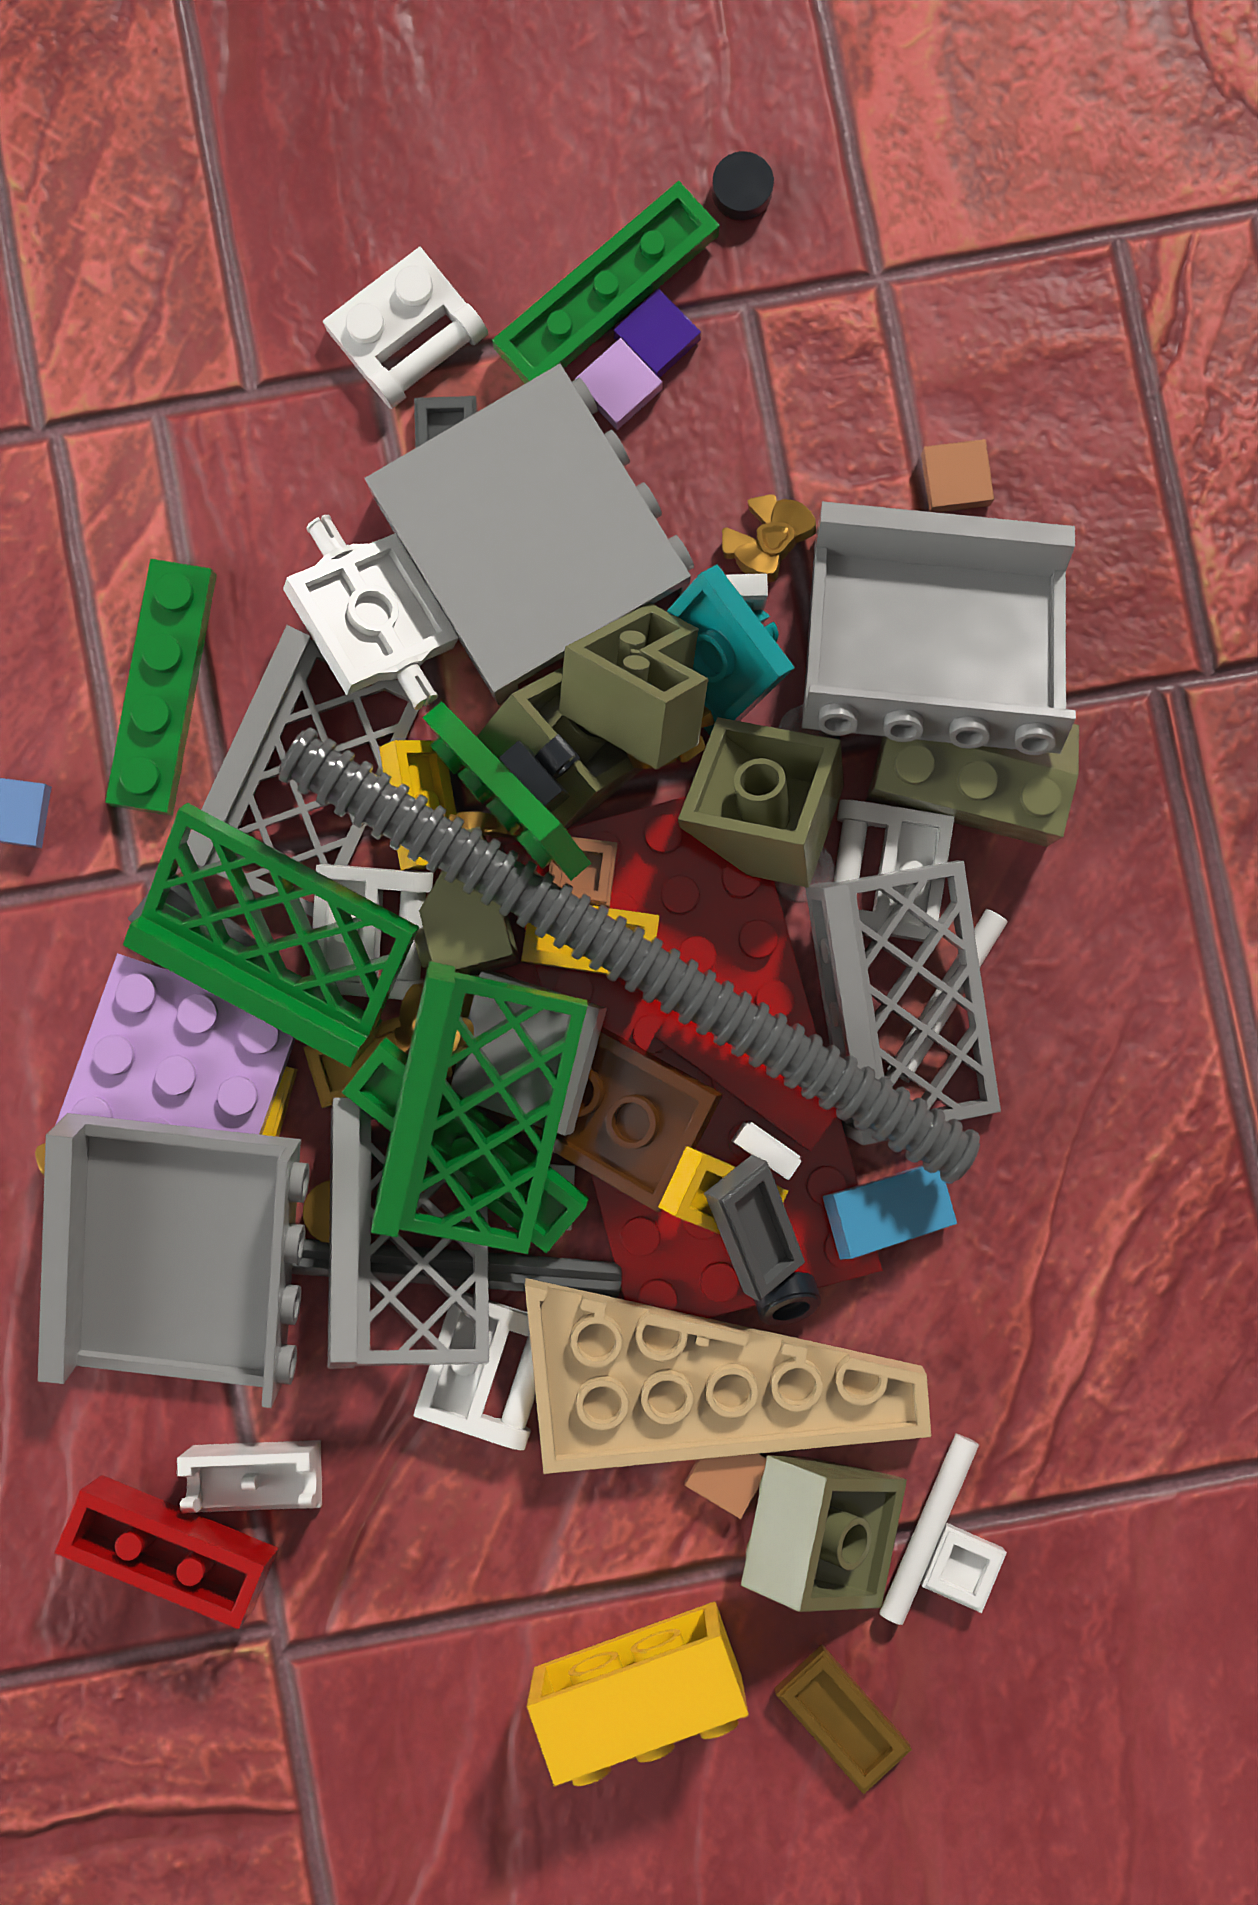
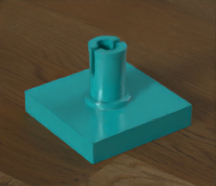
M718 564L701 572L667 610L670 614L699 628L693 670L708 678L704 706L711 710L715 722L717 717L741 721L795 668L776 643L779 631L775 622L764 627L762 623L770 617L768 613L762 609L752 611ZM715 723L704 727L709 735H711Z

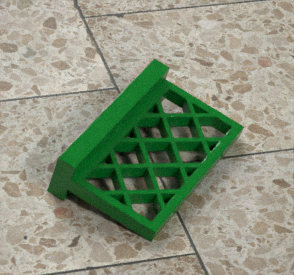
M187 802L177 811L141 916L129 925L123 946L351 1068L377 1035L383 1021L380 1019V1016L419 926ZM191 830L211 839L220 859L219 862L202 867L197 866L187 844ZM256 863L269 870L278 892L255 898L242 866ZM179 866L181 869V873L176 874L177 868ZM225 871L239 903L217 909L203 878ZM187 883L200 914L189 916L166 904L170 888ZM314 894L327 901L336 923L312 929L299 898ZM283 903L296 933L273 939L260 909ZM244 913L257 944L246 947L231 939L222 919ZM372 925L396 938L390 954L369 959L357 929ZM341 934L354 964L330 970L318 940ZM302 945L314 974L302 977L287 969L279 950ZM383 969L378 980L375 971ZM360 976L370 999L366 1010L343 999L335 981Z
M429 961L375 1202L371 1233L398 1237L399 1229L528 1254L587 1011V1000L455 972V966ZM465 993L494 999L506 1019L474 1038L460 1017ZM508 1002L526 1005V1007L514 1013ZM543 1009L568 1014L569 1018L564 1037L542 1051H539L522 1025V1022ZM513 1028L532 1057L500 1076L482 1050V1047ZM458 1031L466 1044L452 1052L456 1032ZM473 1053L492 1082L460 1101L446 1080L448 1068ZM560 1054L556 1073H554L547 1061ZM539 1067L552 1086L550 1098L525 1114L507 1086ZM499 1092L516 1117V1120L485 1138L467 1110ZM443 1094L451 1107L438 1114ZM459 1117L477 1144L446 1162L432 1142L433 1133L441 1126ZM545 1117L540 1136L532 1124ZM524 1130L537 1149L535 1161L510 1175L493 1148ZM484 1154L502 1181L471 1200L454 1175V1172ZM429 1156L436 1169L424 1176ZM442 1179L447 1182L462 1206L444 1217L416 1213L420 1193ZM530 1179L525 1197L518 1186ZM507 1192H510L522 1210L518 1232L490 1227L479 1210ZM470 1216L475 1224L462 1222V1220Z

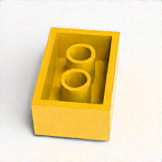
M716 1601L534 1667L527 1709L554 1786L571 1780L575 1786L591 1784L608 1775L611 1771V1766L633 1757H636L637 1761L641 1763L654 1761L670 1753L675 1748L674 1742L699 1733L702 1739L722 1736L738 1726V1719L749 1715L742 1675Z

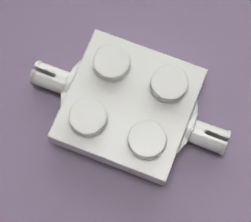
M322 515L321 521L319 517L308 524L307 531L313 537L324 557L314 567L287 577L283 590L345 694L349 695L378 681L398 679L415 710L421 709L423 705L426 707L436 700L438 694L433 690L420 666L424 661L453 649L459 637L397 534L394 533L370 544L346 545L333 524L330 515Z

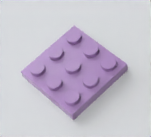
M117 953L56 1124L67 1113L262 1135L296 1038L169 970Z

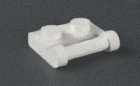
M420 246L323 320L327 332L390 409L406 398L405 390L469 342L474 346L489 335L488 329L477 312L462 299ZM445 314L452 321V323L389 371L381 365L386 359Z
M840 800L837 821L843 823L833 882L860 877L867 826L886 828L879 874L948 862L955 816L857 800ZM945 877L928 880L913 904L936 921L939 920ZM910 884L892 888L903 895ZM876 890L873 912L859 910L860 921L877 933L897 903L881 891ZM907 911L890 936L924 942L932 929Z
M331 864L316 865L318 873L380 906H383V889L401 891L399 916L416 924L419 928L423 927L419 909L425 901L426 892H430L432 889L433 872L401 871ZM314 895L313 929L336 923L328 902ZM372 925L357 929L369 959L378 958L380 955L381 930ZM341 934L318 940L330 970L354 964ZM414 941L388 999L403 1000L407 990L413 984L424 983L425 979L420 978L421 963ZM310 965V975H313L314 972ZM378 970V971H375V973H376L377 978H378V980H379L380 976H378V972H379V970ZM360 976L335 981L341 995L368 997Z
M465 1292L461 1297L473 1308V1294ZM489 1300V1363L430 1365L413 1416L508 1448L525 1450L531 1432L526 1427L536 1396L528 1312ZM453 1304L447 1311L438 1340L447 1349H474V1323ZM509 1331L528 1336L502 1418H494L483 1414Z

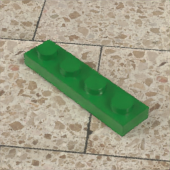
M677 181L492 339L494 350L525 384L558 364L565 368L719 236L720 225L680 181Z
M150 559L105 801L110 806L173 816L217 577L212 568Z
M442 701L422 717L438 737L430 744L433 751L453 774L464 767L457 776L481 804H484L489 798H493L486 807L511 836L519 829L524 831L516 839L542 869L553 861L572 881L592 864L563 825Z
M385 1037L341 1093L391 1131L408 1054ZM456 1093V1095L461 1101L463 1098ZM443 1094L438 1114L451 1107ZM475 1107L467 1110L485 1138L502 1129ZM459 1117L454 1118L435 1130L432 1138L433 1144L446 1162L477 1144ZM513 1137L493 1148L510 1175L535 1161L536 1155ZM484 1154L454 1172L463 1188L474 1197L502 1181ZM428 1156V1161L433 1164V1162ZM550 1166L531 1242L545 1253L552 1248L576 1220L589 1201L587 1195ZM530 1179L518 1186L525 1197ZM510 1192L486 1205V1207L518 1231L522 1210Z

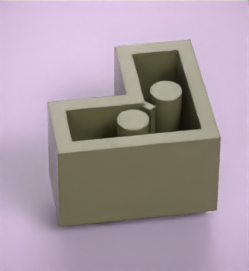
M648 603L565 646L559 713L585 727L590 733L604 738L633 755L637 760L655 769L662 767L697 746L708 684L707 677L693 670L699 628L652 603Z

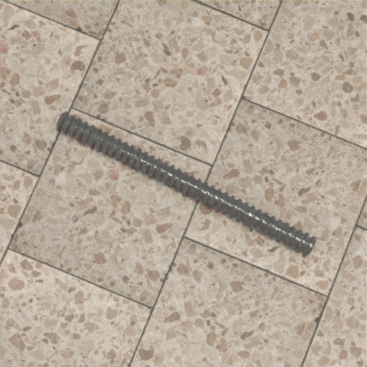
M312 727L302 731L289 748L279 767L280 781L285 784L291 780L299 783L298 791L306 795L309 791L317 794L316 802L324 806L330 802L336 806L334 813L338 816L343 817L348 813L355 817L353 825L361 828L366 824L373 828L371 835L376 839H380L382 835L390 838L391 848L398 850L403 846L410 851L408 854L409 859L416 861L421 857L428 861L426 869L435 872L439 868L446 872L444 879L449 883H453L455 879L464 883L465 885L462 890L467 894H471L475 890L483 895L481 898L482 903L489 905L491 901L499 904L501 906L499 909L500 914L507 916L510 912L514 913L519 917L517 924L525 927L530 923L537 927L535 935L543 938L546 934L555 938L553 946L561 949L566 945L573 949L571 952L573 958L579 960L582 956L590 959L589 967L597 971L600 967L608 970V979L613 982L618 978L626 981L625 989L630 992L638 988L644 992V1001L651 1003L656 999L661 1002L660 1010L666 1014L672 1010L679 1013L678 1021L686 1025L692 1021L697 1024V1033L705 1035L708 1032L714 1034V1043L722 1046L727 1042L732 1045L731 1053L739 1057L745 1053L750 1056V1065L754 1067H759L761 1064L767 1066L766 1073L770 1077L776 1078L779 1075L785 1077L784 1085L790 1089L795 1088L797 1085L800 1086L803 1097L807 1099H812L815 1096L818 1097L821 1108L829 1110L832 1107L836 1108L838 1118L844 1121L851 1117L854 1119V1127L860 1131H865L867 1128L871 1129V1137L878 1142L885 1139L889 1140L888 1146L894 1152H900L904 1149L906 1151L905 1156L909 1161L916 1163L922 1160L924 1170L929 1173L940 1171L941 1180L947 1184L962 1178L972 1166L980 1148V1135L973 1129L963 1132V1126L960 1121L956 1119L945 1121L944 1112L938 1108L931 1111L927 1110L928 1104L922 1098H916L912 1101L909 1090L904 1087L894 1090L891 1079L887 1077H881L879 1080L876 1079L874 1069L869 1066H865L862 1069L858 1068L857 1059L851 1055L843 1059L840 1057V1049L835 1045H830L827 1048L823 1047V1041L817 1034H813L810 1037L805 1036V1028L798 1023L792 1027L787 1025V1016L777 1013L775 1016L769 1014V1005L764 1002L757 1004V1006L751 1003V994L746 991L741 992L739 995L733 992L734 984L728 980L722 984L716 982L715 972L707 970L703 974L697 970L698 962L693 959L688 960L686 963L680 960V951L672 948L669 952L661 948L663 945L662 940L657 937L651 941L644 938V929L639 926L634 930L626 927L627 919L621 915L615 920L609 917L608 907L600 905L596 909L589 904L591 897L583 894L580 898L571 893L573 886L565 883L562 887L558 886L553 882L555 875L547 872L542 876L535 872L537 864L529 861L524 865L517 861L519 853L511 850L508 855L499 850L501 842L496 839H492L490 844L481 839L483 832L478 828H474L472 832L462 827L465 821L460 817H456L454 821H451L444 816L446 813L445 808L438 806L433 810L426 805L428 802L427 797L422 794L417 799L408 794L410 787L404 783L398 788L390 783L391 776L386 772H383L380 776L372 773L373 765L365 761L362 765L354 762L355 754L349 750H346L343 754L336 751L335 741L327 739L324 743L317 739L318 731Z

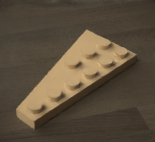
M525 1279L544 1474L931 1437L927 1374L923 1366L533 1279Z

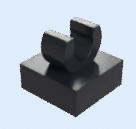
M559 734L550 740L536 755L528 746L518 740L499 757L511 773L551 813L571 796L558 782L557 778L566 773L581 759Z

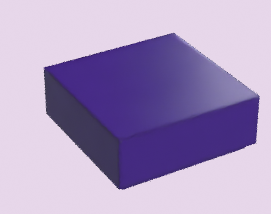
M658 288L614 329V339L617 341L621 338L653 373L660 378L701 340V331Z

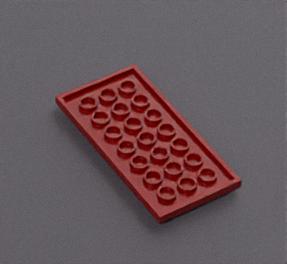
M687 796L566 829L571 837L617 842L610 908L659 915L656 937L663 941L662 949L667 952L672 948L680 951V960L685 963L690 959L698 962L697 970L703 974L707 970L715 972L716 982L722 984L728 980L733 983V992L738 995L744 991L751 994V1003L757 1006L761 1002L769 1005V1014L775 1016L777 1013L787 1016V1025L792 1027L798 1023L805 1028V1036L810 1037L813 1034H817L775 882L746 875L680 828L678 818ZM519 842L503 845L504 852L507 855L511 850L519 853L517 861L526 865L529 861L537 864ZM550 863L543 869L537 864L535 872L544 876L549 872ZM535 964L541 987L606 1007L607 1010L602 1027L723 1094L696 1148L697 1151L737 1167L750 1157L751 1154L731 1140L743 1122L748 1123L749 1121L801 1156L799 1160L802 1162L789 1180L783 1178L770 1168L776 1185L788 1190L783 1205L805 1260V1263L794 1272L811 1274L815 1278L817 1287L821 1288L883 1271L877 1250L852 1259L840 1260L822 1196L859 1185L840 1118L836 1117L813 1150L809 1152L654 1037V1034L670 1014L660 1010L661 1002L656 999L651 1003L644 1001V992L638 988L633 992L626 990V981L621 978L613 982L604 974ZM591 1174L615 1264L621 1267L622 1281L620 1282H622L621 1288L624 1300L704 1318H712L756 1306L754 1299L744 1294L721 1234L675 1217L664 1210L656 1212Z

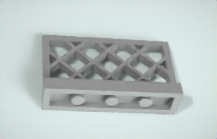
M286 625L201 810L246 834L259 830L264 844L272 848L273 845L266 827L302 815L314 849L291 858L302 862L317 856L320 864H328L324 853L341 848L334 865L348 866L366 824L358 828L353 825L355 817L349 814L352 826L347 837L321 846L308 812L324 806L316 801L305 804L301 793L298 791L297 782L291 780L289 784L298 807L264 820L254 798L255 792L260 782L280 775V766L267 771L266 769L275 749L278 752L281 763L286 755L280 740L286 725L312 717L320 740L324 743L328 737L319 714L354 702L366 735L337 745L335 750L343 753L346 750L369 743L378 766L375 774L380 776L383 773V767L376 740L393 735L391 741L405 740L418 710L413 708L412 702L400 682L396 679L378 681L371 684L372 686L315 706L307 680L317 659L326 664L327 662L315 642L311 640L310 635ZM386 691L408 701L398 724L373 732L361 699ZM301 693H303L308 708L292 714ZM250 805L256 823L239 828ZM192 830L187 844L197 866L202 867L219 862L220 859L211 839ZM261 868L250 873H244L251 890L262 895L278 892L276 886L258 879L261 876L270 874L269 870ZM225 871L217 874L228 879ZM299 898L306 915L313 917L314 903Z
M956 860L841 882L819 883L810 885L809 888L805 887L829 1043L840 1049V1057L844 1059L846 1056H853L858 1061V1068L862 1069L865 1066H869L874 1069L876 1079L879 1080L881 1077H887L892 1080L893 1085L901 1074L925 1090L921 1098L927 1102V1110H932L930 1108L936 1099L946 1105L938 1108L944 1112L945 1121L950 1119L963 1120L1001 1112L964 861ZM947 877L951 902L939 920L936 921L913 904L928 880ZM910 884L903 895L892 888ZM879 890L897 903L877 933L860 921L857 893ZM907 911L932 929L913 958H910L887 941ZM953 920L956 935L948 930ZM863 935L871 940L866 950L864 948ZM942 937L958 949L960 960L959 967L947 984L922 967ZM881 948L906 966L887 996L870 985L868 967ZM916 975H919L941 991L922 1021L897 1004ZM962 984L964 987L965 997H963L961 994L957 992L959 988L962 986ZM872 997L881 1003L875 1014ZM951 1000L967 1011L969 1028L956 1047L932 1030ZM891 1011L916 1029L896 1059L880 1048L877 1033ZM926 1037L950 1053V1056L931 1084L906 1067ZM971 1047H973L974 1060L967 1055ZM882 1060L891 1066L885 1075ZM962 1062L977 1074L980 1099L957 1104L941 1091ZM851 1117L848 1120H842L845 1136L862 1145L878 1142L871 1137V1129L867 1128L865 1131L856 1129L853 1124L854 1119Z
M333 1098L330 1127L328 1369L354 1368L355 1366L488 1364V1246L455 1240L473 1257V1274L456 1291L429 1265L452 1239L443 1238L424 1258L399 1234L398 1237L381 1235L370 1246L371 1222L374 1209L371 1207V1192L380 1184L383 1171L382 1169L371 1180V1157L382 1168L385 1162V1156L371 1143V1120L376 1119L349 1098ZM474 1106L477 1110H479L482 1114L486 1116L485 1111ZM444 1179L429 1187L424 1193H420L416 1211L422 1207L431 1216H445L429 1200L446 1183ZM484 1206L479 1211L488 1223V1208ZM470 1216L462 1220V1222L467 1223L472 1221ZM388 1239L416 1265L391 1291L370 1272V1257ZM421 1271L449 1298L424 1324L396 1298ZM472 1284L473 1308L461 1297ZM370 1286L383 1298L371 1311ZM389 1304L416 1332L399 1350H370V1323ZM453 1304L474 1323V1349H447L429 1331L432 1325ZM422 1337L434 1350L409 1349Z

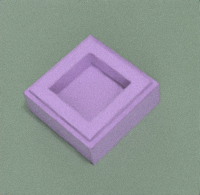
M621 338L575 378V380L577 378L583 380L594 398L598 411L616 430L662 391V381Z

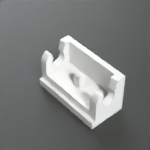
M321 1440L193 1445L177 1457L178 1476L187 1478L186 1497L182 1498L180 1502L182 1513L320 1508L322 1506Z

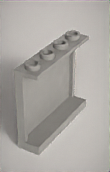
M561 364L556 365L365 478L372 497L393 532L397 534L498 705L505 702L512 693L519 690L517 684L563 658L565 646L648 603L654 604L676 590L681 596L690 585L691 575L688 571L694 568L692 558L681 539L677 535L668 539L656 520L662 516V512L649 487L644 482L635 486L624 466L630 463V460L613 430L603 434L592 416L598 409L586 384L581 378L571 381Z
M822 501L814 543L802 728L822 730L831 735L857 733L886 736L891 740L899 742H909L917 739L952 743L961 748L987 746L1017 749L1029 755H1040L1047 752L1061 754L1076 719V710L1066 709V569L1075 548V526Z
M67 1113L46 1134L38 1381L64 1384L75 1367L81 1366L263 1387L262 1407L271 1408L282 1384L291 1385L297 1362V1346L289 1345L287 1341L288 1326L296 1324L301 1303V1286L291 1285L293 1264H300L305 1244V1225L295 1224L297 1202L304 1203L310 1174L309 1163L300 1162L301 1139Z

